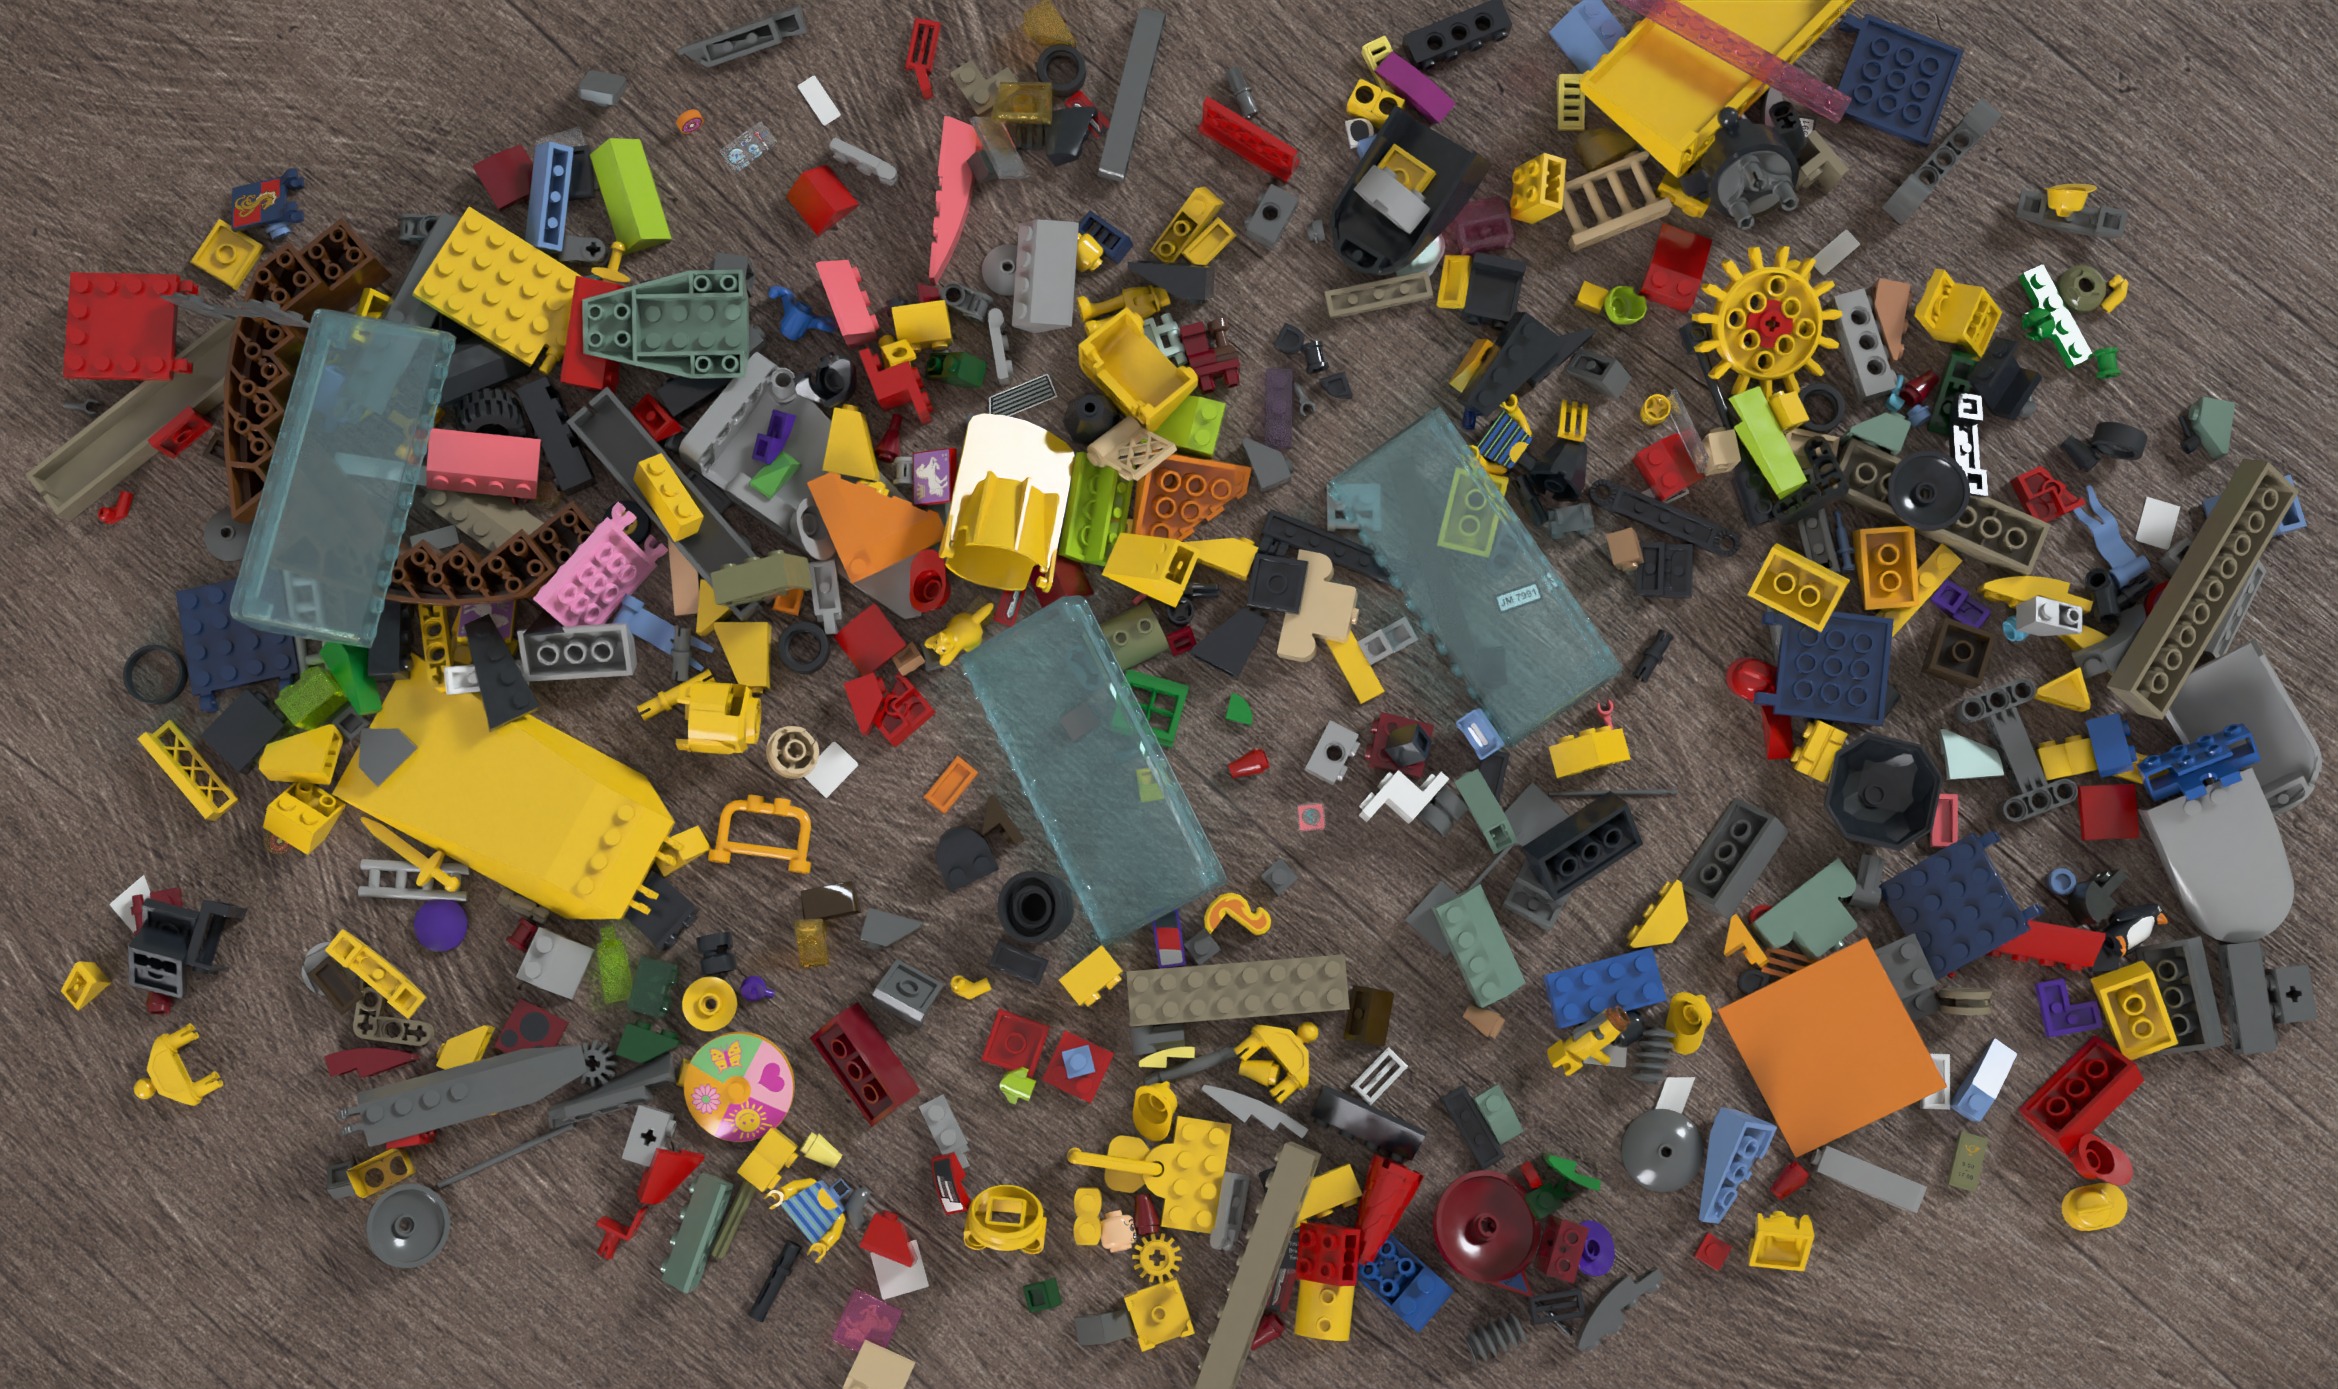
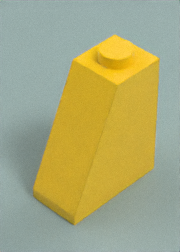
M843 404L842 409L834 407L822 470L879 481L880 474L866 415L858 412L859 407Z
M714 622L715 632L738 684L747 685L752 694H763V690H770L771 625L768 622Z
M328 724L266 744L264 753L259 759V770L270 781L330 785L344 736L335 725Z

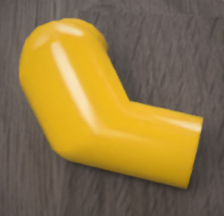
M2115 275L2109 281V286L2114 290L2100 304L2108 313L2114 310L2126 297L2129 283L2121 275Z

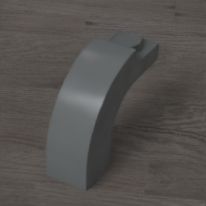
M2142 604L2120 612L2121 617L2118 619L2119 627L2110 637L2071 653L2077 668H2081L2084 679L2107 670L2114 674L2148 618Z

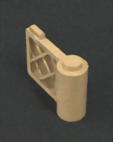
M1127 416L1087 446V458L1094 466L1103 468L1108 465L1118 470L1119 475L1128 481L1135 479L1138 481L1177 451L1174 443L1142 428L1139 422L1132 416ZM1142 439L1148 440L1147 443L1137 444ZM1163 448L1159 452L1152 453V450ZM1146 451L1145 455L1134 456V453ZM1128 455L1127 458L1116 460L1120 456ZM1144 463L1136 470L1132 468V465Z

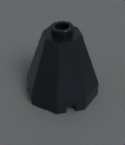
M1087 391L1069 401L1063 424L1073 443L1089 446L1118 424L1120 415L1110 397Z
M1560 438L1535 463L1528 477L1529 482L1541 494L1545 495L1546 490L1554 493L1551 498L1556 501L1576 502L1585 486L1588 446L1585 442Z

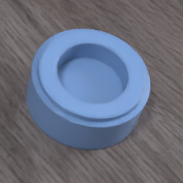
M2055 869L2048 874L2046 886L2052 894L2064 896L2074 890L2076 879L2074 874L2067 869Z

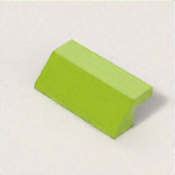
M1085 452L1076 453L1058 555L1080 563L1106 566L1119 534L1125 533L1134 479L1131 481L1124 479L1119 475L1118 470L1108 465L1103 468L1094 466L1088 460L1087 453ZM1117 518L1120 520L1119 523L1110 522V519Z

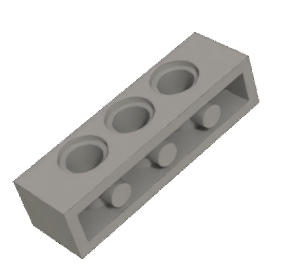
M1864 288L1834 296L1828 303L1829 309L1842 311V317L1833 320L1859 402L1890 394L1896 389L1897 376L1895 371L1890 369L1888 363L1889 352L1886 345L1882 344L1880 338V324L1873 317L1871 297L1866 295ZM1851 315L1858 316L1862 321V325L1853 323ZM1859 340L1867 341L1870 349H1863L1859 344ZM1867 365H1874L1877 368L1878 374H1871L1867 369Z

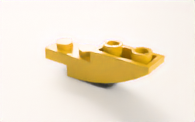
M2016 576L1984 583L1977 587L1976 593L1984 595V599L1991 602H1999L2000 600L2007 602L2009 607L2016 610L2018 604L2035 596L2082 607V615L2089 613L2093 601L2068 594L2070 583L2045 577Z

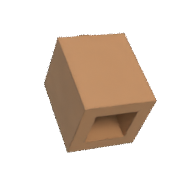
M1632 527L1606 535L1613 564L1618 570L1622 569L1624 572L1638 568V564L1644 563L1637 533Z

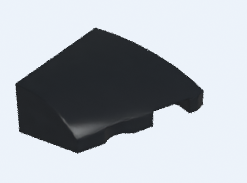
M1071 107L1044 113L1046 156L1055 167L1080 158L1083 151V143L1090 134L1088 129L1092 117H1097L1098 115L1095 107Z

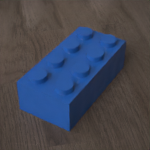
M1652 947L1542 975L1556 1028H1564L1590 1021L1591 1018L1596 1017L1605 1009L1613 1014L1667 1001Z

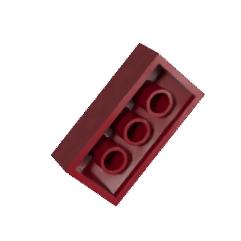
M859 1002L834 1016L810 1037L871 1127L920 1092L913 1078L908 1074L899 1058L894 1054Z

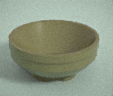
M2085 265L2067 269L2059 277L2056 284V289L2067 309L2074 313L2083 314L2094 310L2101 304L2106 294V284L2102 275L2094 268ZM2086 278L2092 282L2093 289L2091 292H2083L2079 288L2080 279Z

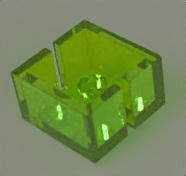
M316 666L305 670L300 675L301 679L294 685H288L279 693L280 697L274 702L294 726L310 731L316 729L346 704L349 699L333 674Z

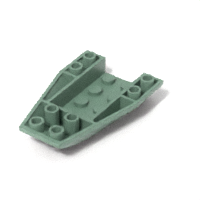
M743 270L685 271L582 299L584 354L691 379L745 378L749 359V306Z

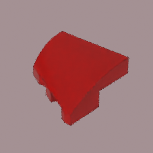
M2042 466L2021 474L2010 481L2026 514L2046 523L2086 504L2084 499L2081 497L2076 498L2067 491L2065 484L2054 480L2050 473Z
M900 671L895 676L897 681L891 694L887 693L884 699V707L878 712L873 722L895 747L901 744L936 713L905 675L902 676Z
M656 1148L650 1167L645 1169L636 1193L640 1203L658 1204L664 1202L703 1162L704 1154L682 1149L679 1152Z

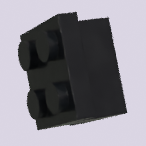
M149 898L145 900L142 905L143 925L128 946L129 985L180 999L184 998L187 993V972L191 965L184 964L199 911Z

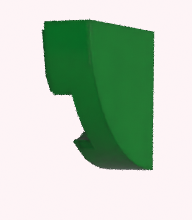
M1232 693L1225 720L1251 726L1252 712L1248 703L1241 696Z

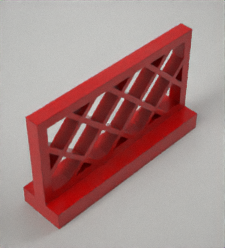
M1206 97L1203 102V120L1198 127V132L1284 184H1287L1300 164V159L1297 158L1298 150L1210 97Z

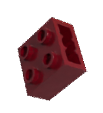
M1381 712L1379 718L1374 717L1370 733L1375 734L1373 744H1367L1364 759L1369 760L1367 767L1394 774L1399 770L1406 777L1420 780L1425 761L1398 767L1385 751L1390 732L1394 729L1418 723L1431 739L1434 725Z

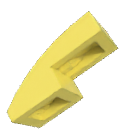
M1177 1047L1153 1053L1141 1059L1139 1067L1167 1068V1057L1194 1058L1195 1047Z

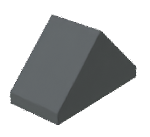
M1127 1308L1074 1318L1079 1346L1106 1344L1134 1336L1130 1312Z

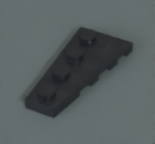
M490 614L465 624L464 631L488 721L489 732L539 710L540 706Z

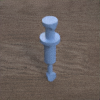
M1836 510L1833 513V517L1836 518L1838 526L1835 530L1839 546L1837 555L1843 558L1844 566L1842 571H1852L1856 567L1852 564L1850 554H1853L1855 550L1850 547L1847 530L1842 526V513Z

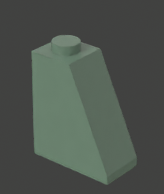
M1479 769L1467 772L1460 779L1454 781L1494 855L1518 842L1506 815Z

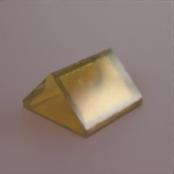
M1000 82L991 113V120L1000 124H1051L1052 83Z

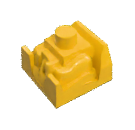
M1782 1211L1772 1212L1769 1218H1763L1762 1214L1758 1213L1755 1222L1754 1239L1751 1238L1749 1243V1266L1804 1271L1815 1237L1809 1216H1802L1799 1222L1797 1218L1786 1216Z

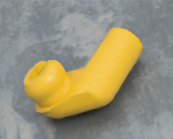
M956 975L950 982L952 991L966 999H973L992 990L987 977L973 983L961 975Z

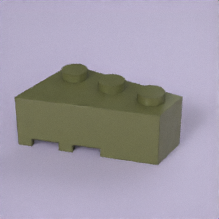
M783 550L768 552V557L762 559L760 557H750L743 560L744 564L736 566L735 563L720 566L719 571L710 573L716 605L730 607L763 600V597L779 593V596L788 595L787 590L794 588L804 589V591L812 590L813 586L807 558L785 554Z

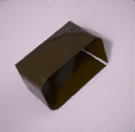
M852 881L801 891L803 921L806 923H815L861 913L855 883Z

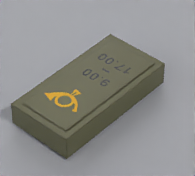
M1959 1131L1947 1185L1976 1192L1988 1138Z

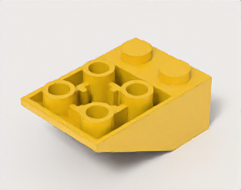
M1120 533L1102 575L1176 608L1201 550L1176 539Z

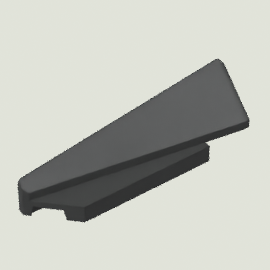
M667 1053L608 1080L607 1084L601 1083L597 1087H592L548 1108L551 1129L653 1101L651 1090L677 1083L672 1055Z

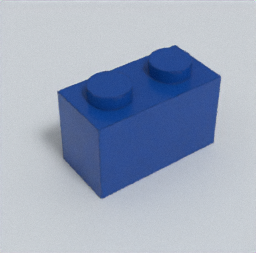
M2119 713L2086 720L2101 778L2133 771L2134 766L2132 762L2138 760L2134 745L2128 746L2126 736H2131L2128 721H2122Z

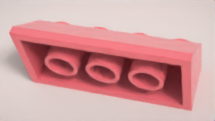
M430 428L426 488L536 499L541 439Z

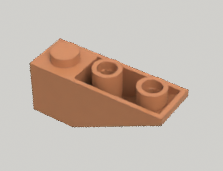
M1879 278L1872 286V313L1874 320H1878L1880 324V338L1882 344L1886 345L1888 349V363L1891 367L1903 355L1904 344H1901L1902 334L1906 333L1908 327V319L1905 318L1906 309H1909L1911 306L1913 294L1909 293L1911 284Z

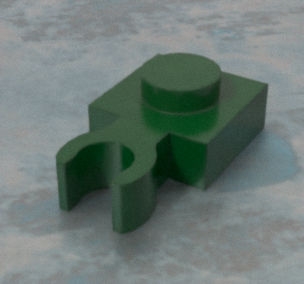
M1568 1179L1558 1182L1554 1189L1550 1182L1523 1196L1536 1220H1540L1562 1208L1563 1206L1559 1199H1567L1575 1194V1191L1566 1194L1562 1190L1563 1184L1569 1182Z

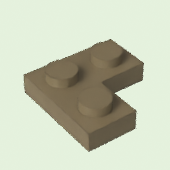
M970 60L950 73L951 78L978 119L1022 92V87L1008 67L985 80L973 60Z

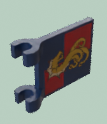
M296 168L288 169L281 177L232 188L231 230L238 232L281 221L290 223L303 222L304 212L302 210L298 211V204L296 202L287 203V189L301 190L304 188V178H298V170Z

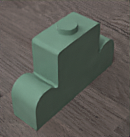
M1837 858L1748 926L1761 943L1769 949H1779L1793 940L1809 960L1821 956L1827 950L1833 953L1845 944L1842 939L1857 928L1856 921L1840 903L1841 900L1854 893L1856 881L1841 860Z

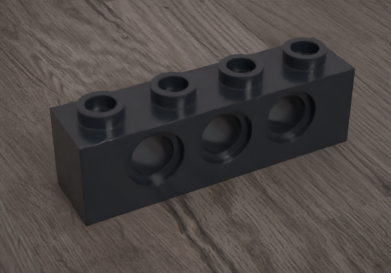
M1490 0L1405 34L1402 46L1412 66L1418 70L1428 71L1434 68L1438 62L1443 60L1450 62L1457 59L1463 52L1468 50L1475 52L1481 49L1485 43L1490 41L1496 43L1504 40L1510 33L1512 22L1502 0ZM1484 24L1488 29L1481 31L1477 29L1476 25ZM1459 33L1464 39L1455 40L1452 34ZM1436 43L1440 46V49L1432 50L1428 47V44Z

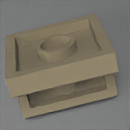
M1814 130L1807 135L1806 146L1799 150L1800 159L1805 165L1799 169V177L1793 190L1794 192H1797L1802 187L1806 190L1818 180L1829 193L1837 187L1849 171L1847 166L1818 132Z

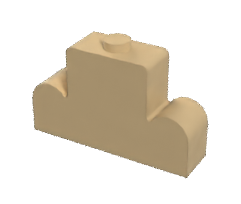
M1299 549L1297 560L1309 562L1300 615L1285 613L1277 654L1279 658L1308 662L1317 654V644L1314 638L1328 639L1341 643L1348 642L1352 624L1356 625L1359 609L1355 608L1358 594L1353 586L1329 582L1333 578L1334 568L1331 560L1326 555Z

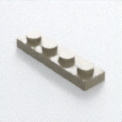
M1428 271L1325 291L1324 296L1329 319H1335L1432 299L1433 292Z

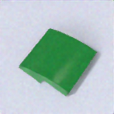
M1542 1153L1541 1158L1555 1172L1576 1184L1599 1191L1601 1180L1574 1173L1577 1162Z

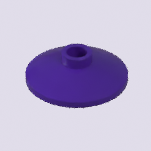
M1588 1220L1579 1223L1588 1227L1589 1232L1578 1268L1589 1276L1606 1274L1611 1269L1615 1257V1248L1609 1232L1596 1221Z

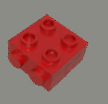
M1300 1222L1296 1279L1333 1286H1356L1361 1229L1319 1222Z

